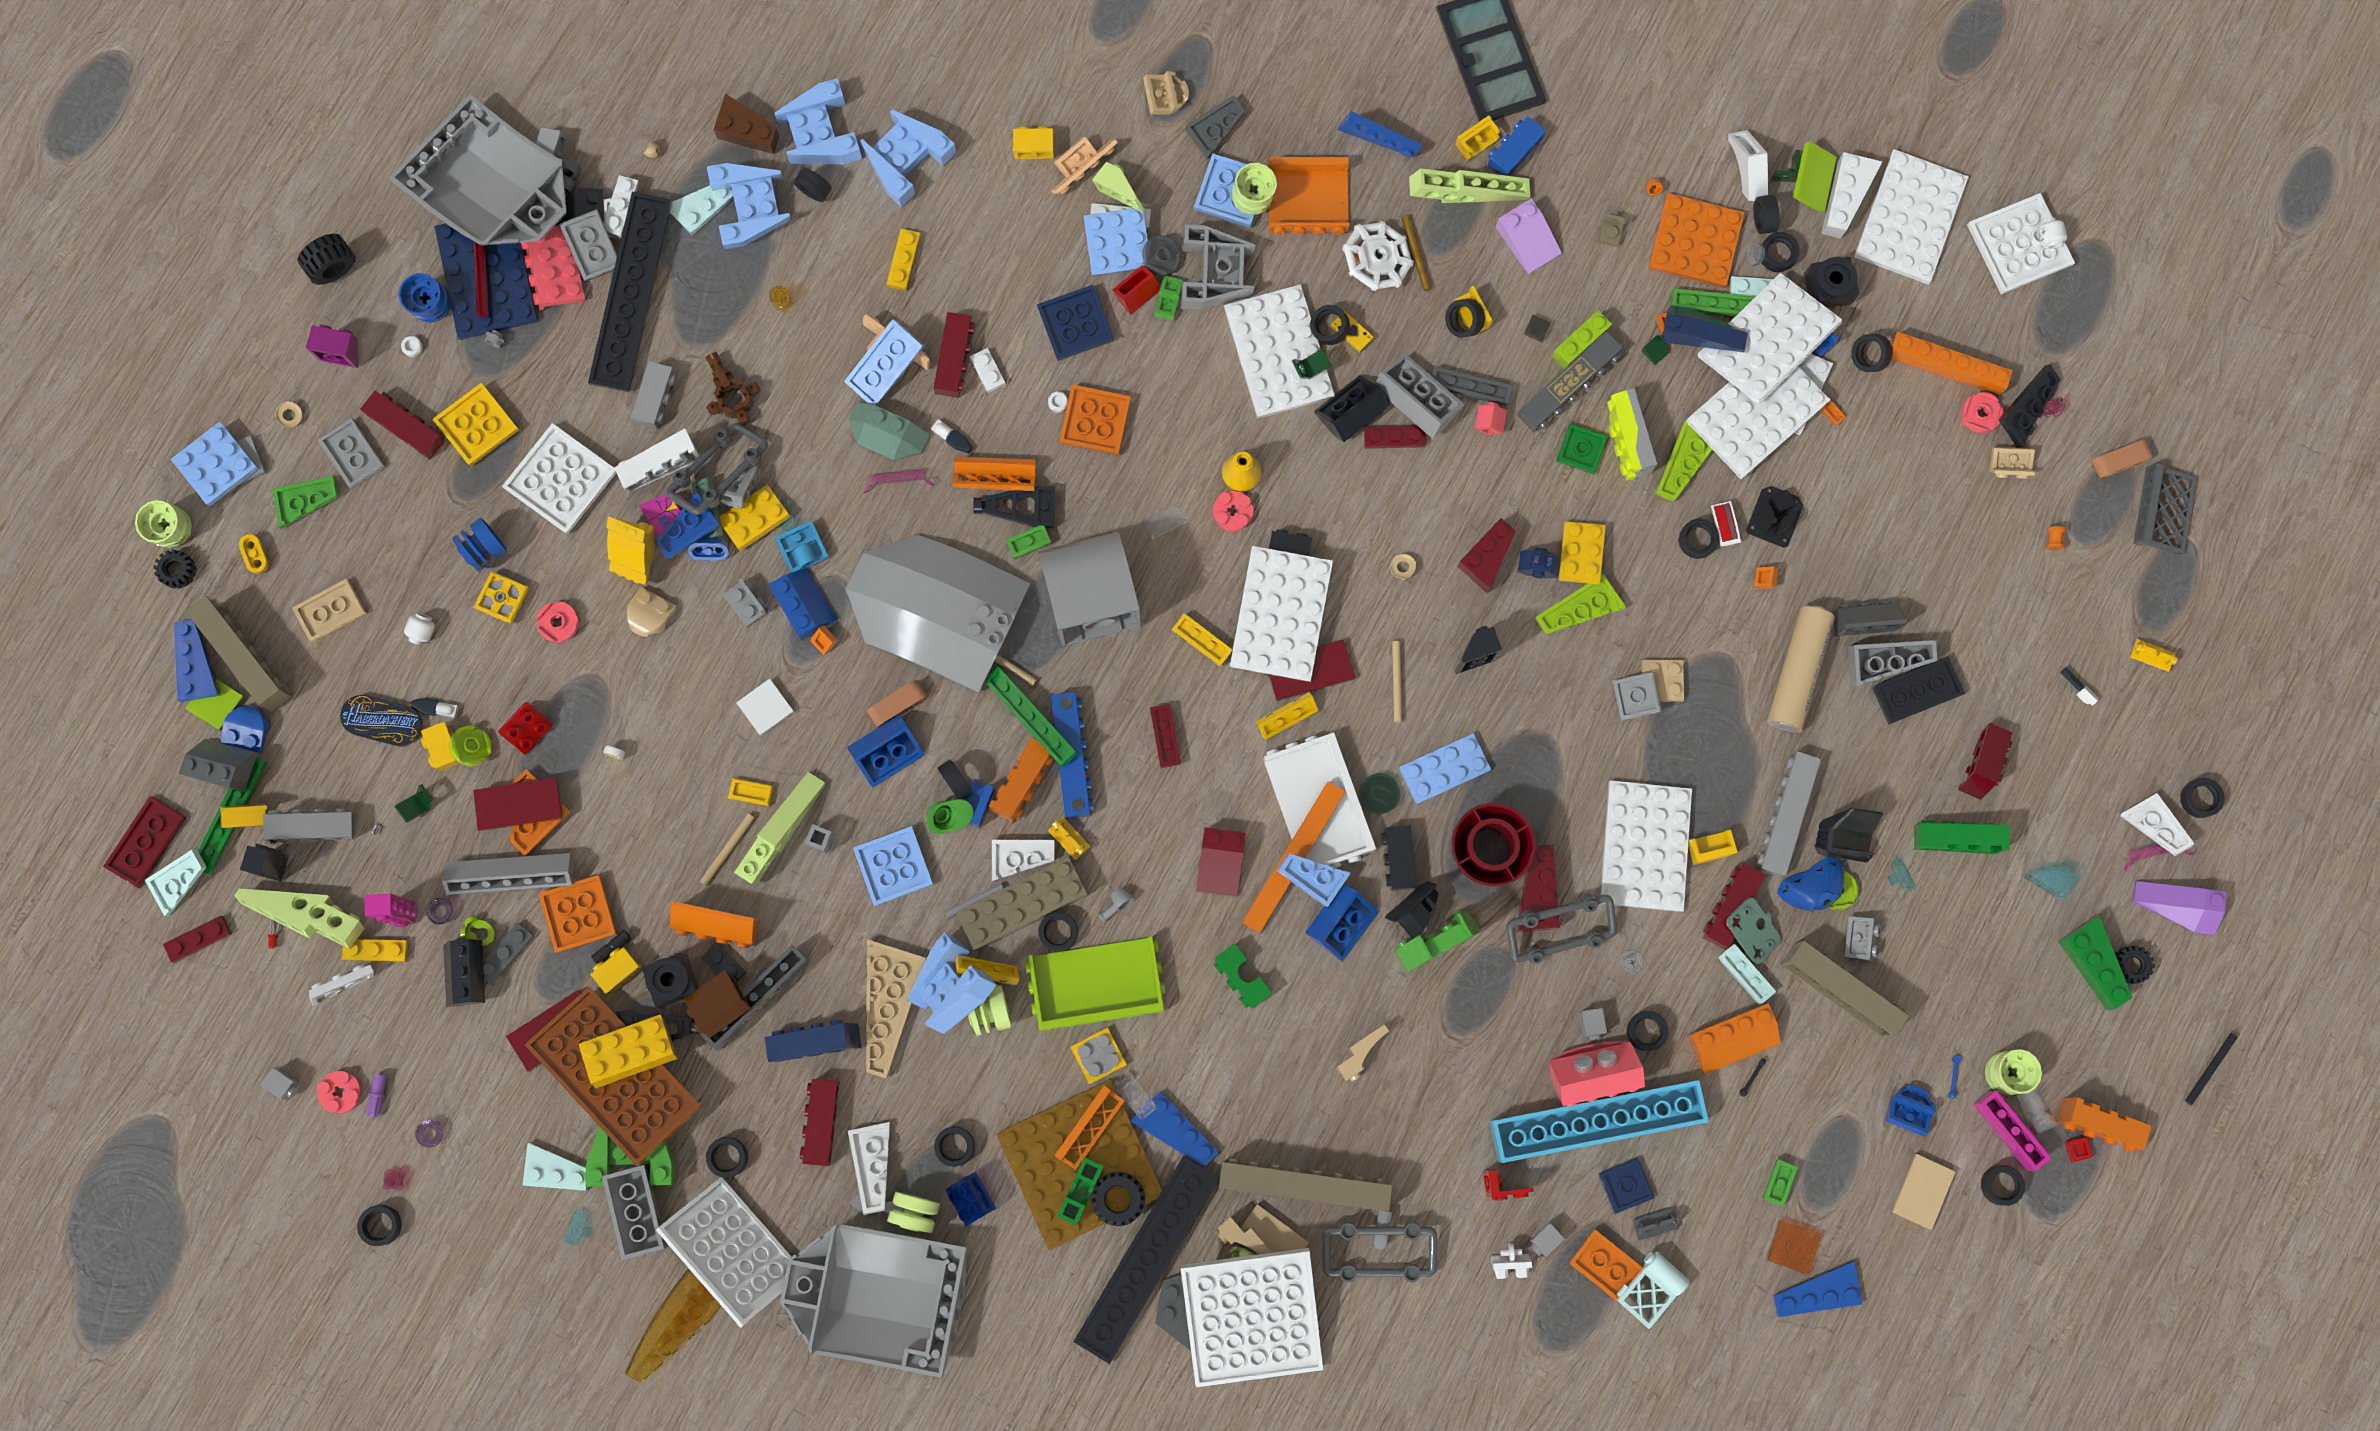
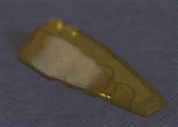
M689 1268L657 1310L625 1371L628 1377L640 1383L644 1382L663 1364L662 1360L678 1351V1346L684 1340H690L695 1335V1330L702 1324L705 1326L721 1307L719 1302Z

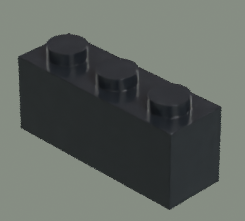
M1411 825L1386 827L1384 833H1381L1382 845H1386L1383 861L1384 866H1388L1389 873L1385 874L1386 886H1390V891L1416 889L1417 882Z
M257 843L255 847L247 845L240 870L281 882L288 857L282 856V851Z

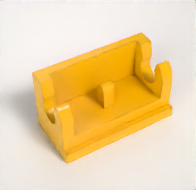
M1487 116L1459 135L1455 145L1467 161H1469L1500 140L1498 135L1500 131L1491 120V117Z

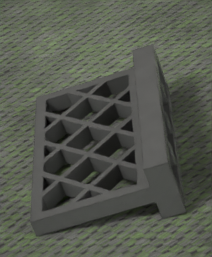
M2159 463L2146 467L2133 544L2139 546L2145 544L2180 555L2185 553L2197 477L2164 468V465ZM2163 474L2170 477L2171 484L2165 485L2162 480ZM2182 479L2189 481L2186 491L2183 490L2179 483ZM2173 485L2180 494L2173 498L2168 490ZM2164 492L2169 500L2164 505L2159 500V495ZM2181 497L2186 503L2183 510L2176 503V500ZM2170 504L2177 513L2172 517L2169 516L2165 509ZM2161 511L2166 519L2161 524L2156 519V513ZM2178 516L2182 521L2180 529H2177L2172 521ZM2167 523L2174 532L2168 537L2162 529V526ZM2156 530L2163 539L2160 542L2152 541L2153 532ZM2173 536H2176L2179 540L2178 548L2174 547L2169 540Z

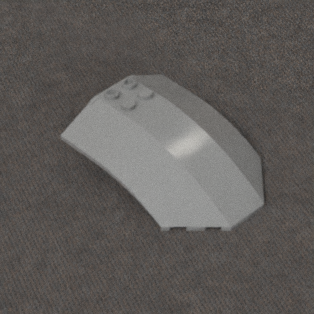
M471 94L389 177V180L436 217L480 245L540 242L566 214L562 158L555 157L527 139Z
M915 535L864 552L845 590L865 643L909 660L979 693L1030 583L960 550L932 539Z
M836 1224L823 1236L818 1237L807 1245L805 1249L788 1259L780 1304L787 1311L792 1324L799 1335L803 1337L811 1354L943 1378L956 1338L963 1303L967 1247Z

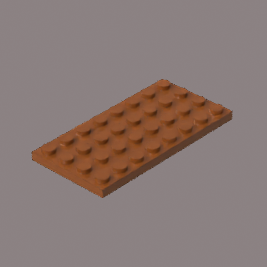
M588 987L532 1037L525 1046L638 1167L701 1108V1105L663 1065L599 1088L591 1085L578 1044L627 1026Z

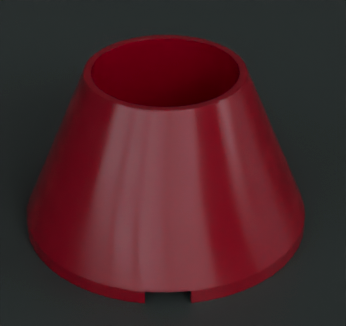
M1485 803L1470 809L1460 818L1453 831L1451 847L1454 860L1466 877L1484 886L1499 887L1510 884L1525 874L1532 864L1536 850V841L1530 823L1519 811L1499 803ZM1492 830L1503 836L1508 845V856L1503 864L1488 865L1476 856L1473 849V839L1477 832Z

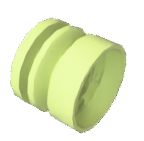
M1249 163L1243 166L1237 172L1231 192L1235 207L1249 215H1258L1266 211L1271 204L1277 187L1273 171L1261 163Z
M155 500L148 502L136 514L135 526L141 538L165 548L179 547L187 541L191 534L192 524L188 514L181 508L165 501Z
M1002 985L996 986L988 998L968 1014L970 1024L976 1036L982 1035L981 1025L985 1026L986 1033H990V1023L992 1022L995 1023L998 1031L1012 1027Z
M2022 1049L1994 1054L1986 1063L1985 1068L1986 1081L1994 1091L2003 1095L2031 1092L2040 1083L2042 1075L2041 1065L2037 1058L2029 1051Z

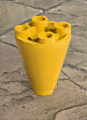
M1244 451L1237 452L1229 456L1224 462L1222 478L1230 490L1247 492L1260 483L1262 475L1261 465L1257 458L1250 453Z

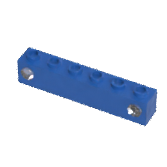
M1076 692L1051 695L1054 726L1078 752L1065 767L1059 765L1065 819L1090 817V811H1094L1093 800L1092 798L1088 799L1087 792L1091 790L1090 778H1086L1085 770H1089L1088 758H1083V750H1087L1085 738H1081L1080 730H1084L1083 717L1079 718L1078 710L1082 709L1081 698H1076Z

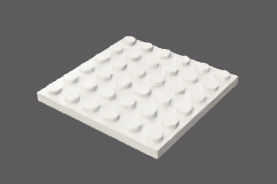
M1309 1248L1180 1265L1196 1387L1323 1370Z

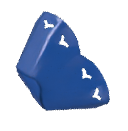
M1824 858L1822 861L1814 864L1807 872L1786 878L1781 883L1777 894L1783 901L1804 911L1813 912L1829 908L1841 896L1843 890L1844 867L1841 859ZM1830 862H1832V863L1838 862V863L1836 864V866L1830 864ZM1801 878V880H1800L1799 883L1793 882V881H1795V880L1797 881L1798 879ZM1788 885V892L1783 893V891L1786 889V886ZM1826 899L1831 900L1830 903L1823 905Z

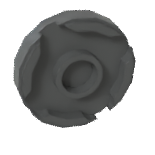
M1158 235L1145 243L1142 253L1143 261L1148 270L1155 275H1168L1178 268L1181 254L1173 239L1168 236Z

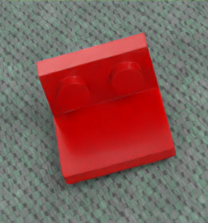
M1497 1170L1483 1171L1486 1197H1492V1201L1507 1200V1195H1513V1198L1529 1197L1528 1193L1534 1192L1531 1187L1499 1191V1187H1502L1501 1175L1497 1174Z

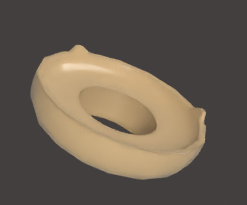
M286 401L277 407L275 419L281 426L292 428L301 422L302 410L296 403ZM287 410L295 412V418L291 421L284 419V412Z
M1399 554L1390 563L1391 573L1396 578L1406 581L1407 578L1414 574L1416 561L1408 554ZM1407 563L1409 569L1406 572L1398 571V565Z

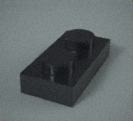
M717 943L701 957L717 974L726 970L737 982L746 973Z

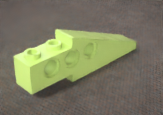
M1421 168L1409 177L1410 196L1440 199L1442 203L1519 201L1530 198L1528 178L1464 170L1453 173Z
M807 772L757 835L758 838L734 873L756 886L778 852L782 851L826 783Z
M240 888L234 895L240 904L308 938H311L314 932L348 949H351L364 930L360 922L361 919L352 913L349 915L343 913V910L334 905L328 895ZM307 904L305 908L300 909L302 905ZM324 913L322 917L317 918L319 914ZM338 922H342L340 926L334 927Z

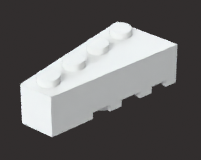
M1843 152L1837 162L1821 234L1841 239L1847 231L1882 161Z
M683 429L631 459L620 462L615 467V470L624 490L630 494L674 474L677 470L689 467L700 454L687 430Z

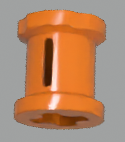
M2060 526L2047 527L2049 537L2046 549H2065L2063 534L2066 532V528Z

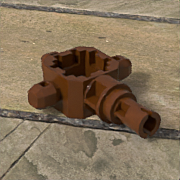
M717 352L711 353L714 359L711 358L710 354L707 355L706 360L713 371V382L716 386L714 395L717 399V402L713 401L706 406L709 414L716 415L722 410L726 417L732 419L737 417L740 424H748L750 422L748 411L751 410L753 405L750 396H755L761 391L758 383L752 382L745 387L741 380L735 379L732 372L723 366ZM734 388L740 389L745 398L743 404H738L733 409H727L722 399L725 396L724 393L732 392Z

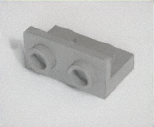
M740 578L737 580L738 584L722 595L748 628L767 614L764 610L766 604L760 596L755 598L752 594L755 590L748 580L744 583Z
M1849 916L1845 958L1874 962V957L1878 956L1876 937L1880 936L1881 926L1874 918Z

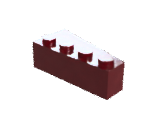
M1536 845L1532 864L1525 872L1518 917L1527 909L1540 912L1558 907L1553 845ZM1559 915L1539 920L1534 928H1527L1524 925L1516 926L1515 932L1557 930L1560 928Z

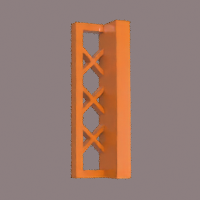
M956 456L954 458L953 488L1034 491L1036 460ZM959 477L969 479L967 481H958ZM986 478L989 479V481L981 482L980 479ZM1002 479H1008V480H1009L1007 483H1005V482H1000V480H1002ZM1031 480V483H1021L1020 481Z
M1103 1086L1054 1156L1076 1171L1125 1100L1106 1086ZM1108 1095L1119 1101L1116 1107L1111 1110H1105L1104 1101ZM1102 1105L1103 1111L1097 1112V1110ZM1111 1112L1109 1117L1106 1119V1113ZM1103 1113L1104 1124L1101 1127L1093 1128L1091 1119L1094 1115ZM1088 1123H1090V1129H1085ZM1099 1129L1097 1134L1094 1136L1093 1130ZM1091 1131L1092 1141L1089 1144L1080 1145V1134ZM1077 1140L1078 1146L1072 1147ZM1087 1147L1085 1151L1082 1153L1081 1148ZM1078 1148L1080 1158L1073 1164L1065 1156L1069 1150Z

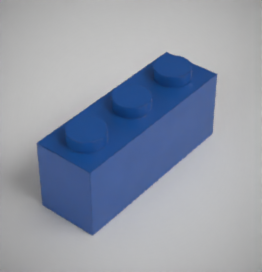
M1529 116L1524 121L1519 120L1513 128L1515 131L1511 135L1507 134L1501 141L1502 145L1498 149L1494 148L1488 157L1490 159L1487 166L1498 175L1510 176L1544 138L1546 130Z

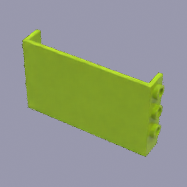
M1149 936L1145 939L1038 956L1028 955L1029 961H1025L1026 972L1031 973L1032 981L1028 982L1029 993L1034 994L1035 1002L1031 1003L1033 1015H1037L1039 1031L1164 1012L1162 994H1165L1164 982H1159L1158 974L1162 973L1161 962L1156 961L1155 953H1159L1157 940L1153 941L1152 936Z

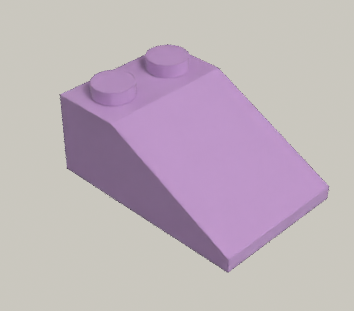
M1532 198L1498 219L1496 229L1528 275L1562 254L1543 214Z

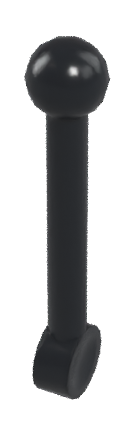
M1762 1058L1759 1061L1747 1084L1739 1091L1742 1097L1748 1094L1747 1090L1765 1064V1059Z

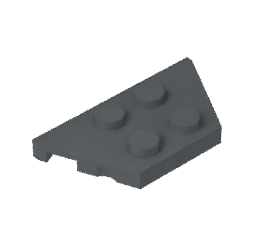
M1182 1275L1163 1280L1155 1324L1191 1351Z

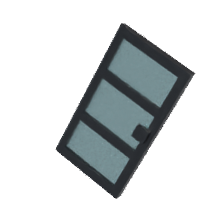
M1454 0L1436 7L1437 14L1479 122L1487 116H1490L1491 120L1494 121L1547 102L1508 0Z

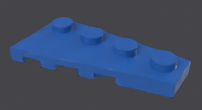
M1352 111L1339 123L1337 128L1341 132L1397 151L1406 157H1414L1420 152L1422 146Z
M192 619L174 622L177 700L187 702L221 696L215 684L214 672L211 671L209 665V656L203 646L204 641L200 629Z
M1161 1092L1131 1120L1135 1125L1203 1167L1219 1153Z
M1851 1261L1844 1266L1830 1270L1823 1275L1773 1295L1777 1317L1862 1305L1855 1261Z

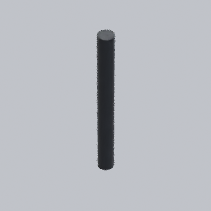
M2232 1033L2228 1035L2185 1099L2187 1104L2191 1106L2194 1104L2238 1037Z

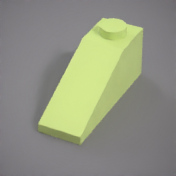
M1106 162L1092 179L1098 190L1142 212L1144 208L1124 175L1123 168L1117 164L1112 165Z

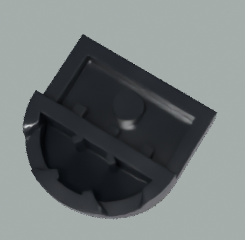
M578 188L566 196V214L562 217L564 221L597 209L604 223L603 189Z

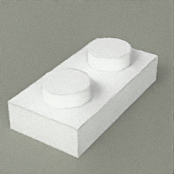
M988 348L970 356V360L987 393L1006 385Z

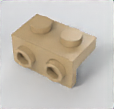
M1992 447L1989 471L1996 474L1995 476L1999 478H2008V475H2016V478L2027 479L2028 476H2035V471L2032 470L2035 449Z

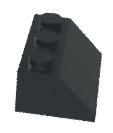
M1359 375L1336 393L1334 397L1317 408L1314 413L1335 437L1345 442L1377 415L1383 413L1390 404L1379 386Z
M1483 626L1475 630L1476 632L1470 638L1455 669L1456 674L1496 660L1502 648L1494 627L1488 628Z
M462 939L443 944L446 1007L485 1003L482 940Z

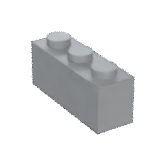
M651 361L648 362L631 415L634 423L658 429L659 424L663 423L665 418L664 408L670 402V390L672 386H675L677 375H675L676 373L672 367Z

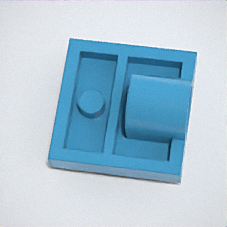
M812 521L774 537L791 573L809 568L829 558Z

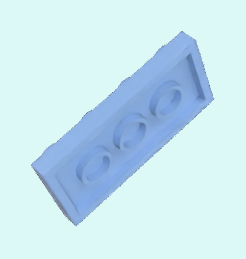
M893 319L844 382L866 402L878 406L925 345L898 321Z
M1473 733L1400 766L1399 770L1415 804L1418 805L1490 772L1491 768Z

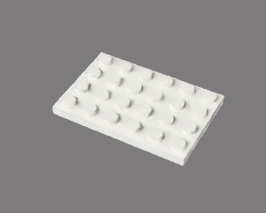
M1893 149L1854 257L1929 285L1968 176Z
M1780 273L1728 323L1748 333L1745 352L1703 348L1698 353V357L1753 401L1760 404L1842 323V319Z
M1301 284L1224 305L1257 419L1328 400L1335 396L1327 370L1310 380L1302 379L1299 377L1292 362L1293 359L1303 360L1320 350L1318 339L1314 337L1310 329L1311 316Z
M1797 367L1760 404H1757L1729 382L1693 413L1686 422L1740 479H1743L1824 407L1830 399Z
M1252 546L1230 667L1311 682L1332 560Z
M1609 781L1600 895H1610L1615 906L1684 912L1692 789Z
M722 1177L657 1228L656 1231L740 1328L782 1293L787 1263L791 1255Z

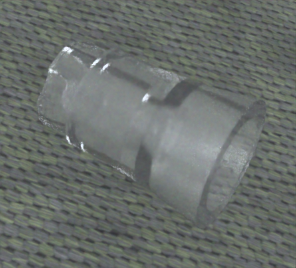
M2037 1089L2029 1093L2017 1095L2021 1102L2020 1106L2034 1135L2060 1124Z

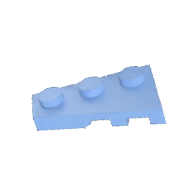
M1287 854L1276 870L1325 907L1330 905L1350 875V872L1293 854Z

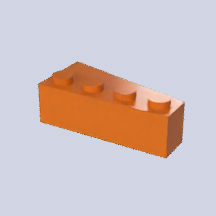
M1031 737L1017 760L1019 764L1014 766L1007 777L1008 783H1004L999 788L996 797L997 801L992 800L989 804V808L993 813L1011 823L1015 819H1020L1024 812L1022 807L1025 801L1029 803L1034 795L1032 789L1035 784L1039 785L1045 775L1042 773L1046 766L1050 767L1054 760L1039 741Z
M2078 1097L2063 1098L2057 1123L2063 1124V1128L2075 1132L2077 1129L2083 1131V1135L2096 1139L2097 1136L2103 1138L2104 1143L2116 1146V1143L2123 1145L2124 1150L2136 1153L2137 1150H2145L2151 1126L2126 1116L2120 1118V1114L2112 1110L2102 1109L2100 1111L2099 1105L2086 1103L2084 1099Z

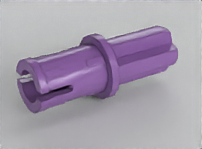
M374 1074L371 1092L368 1093L370 1097L366 1114L370 1117H379L382 1099L385 1097L383 1094L387 1076Z

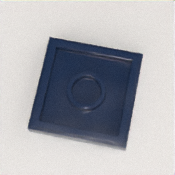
M1638 1158L1598 1174L1614 1214L1654 1199Z

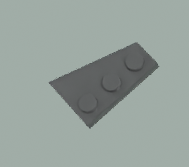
M1235 95L1185 126V130L1207 160L1243 117L1245 109Z

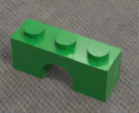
M1235 943L1214 958L1216 962L1214 967L1220 974L1224 973L1227 976L1228 980L1226 983L1232 991L1237 990L1241 997L1238 999L1245 1008L1249 1006L1252 1010L1272 995V992L1260 977L1253 982H1244L1239 978L1238 969L1247 959Z
M1084 1157L1057 1217L1077 1226L1104 1168L1103 1165Z

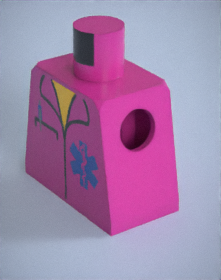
M666 494L638 505L649 524L654 526V532L658 538L683 509V507L670 500ZM686 496L682 497L689 502Z

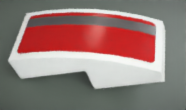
M1731 501L1711 505L1712 515L1719 533L1720 546L1741 543Z

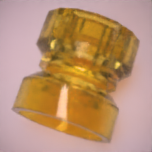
M776 286L771 289L769 298L773 307L778 311L788 310L792 304L788 290L783 286Z

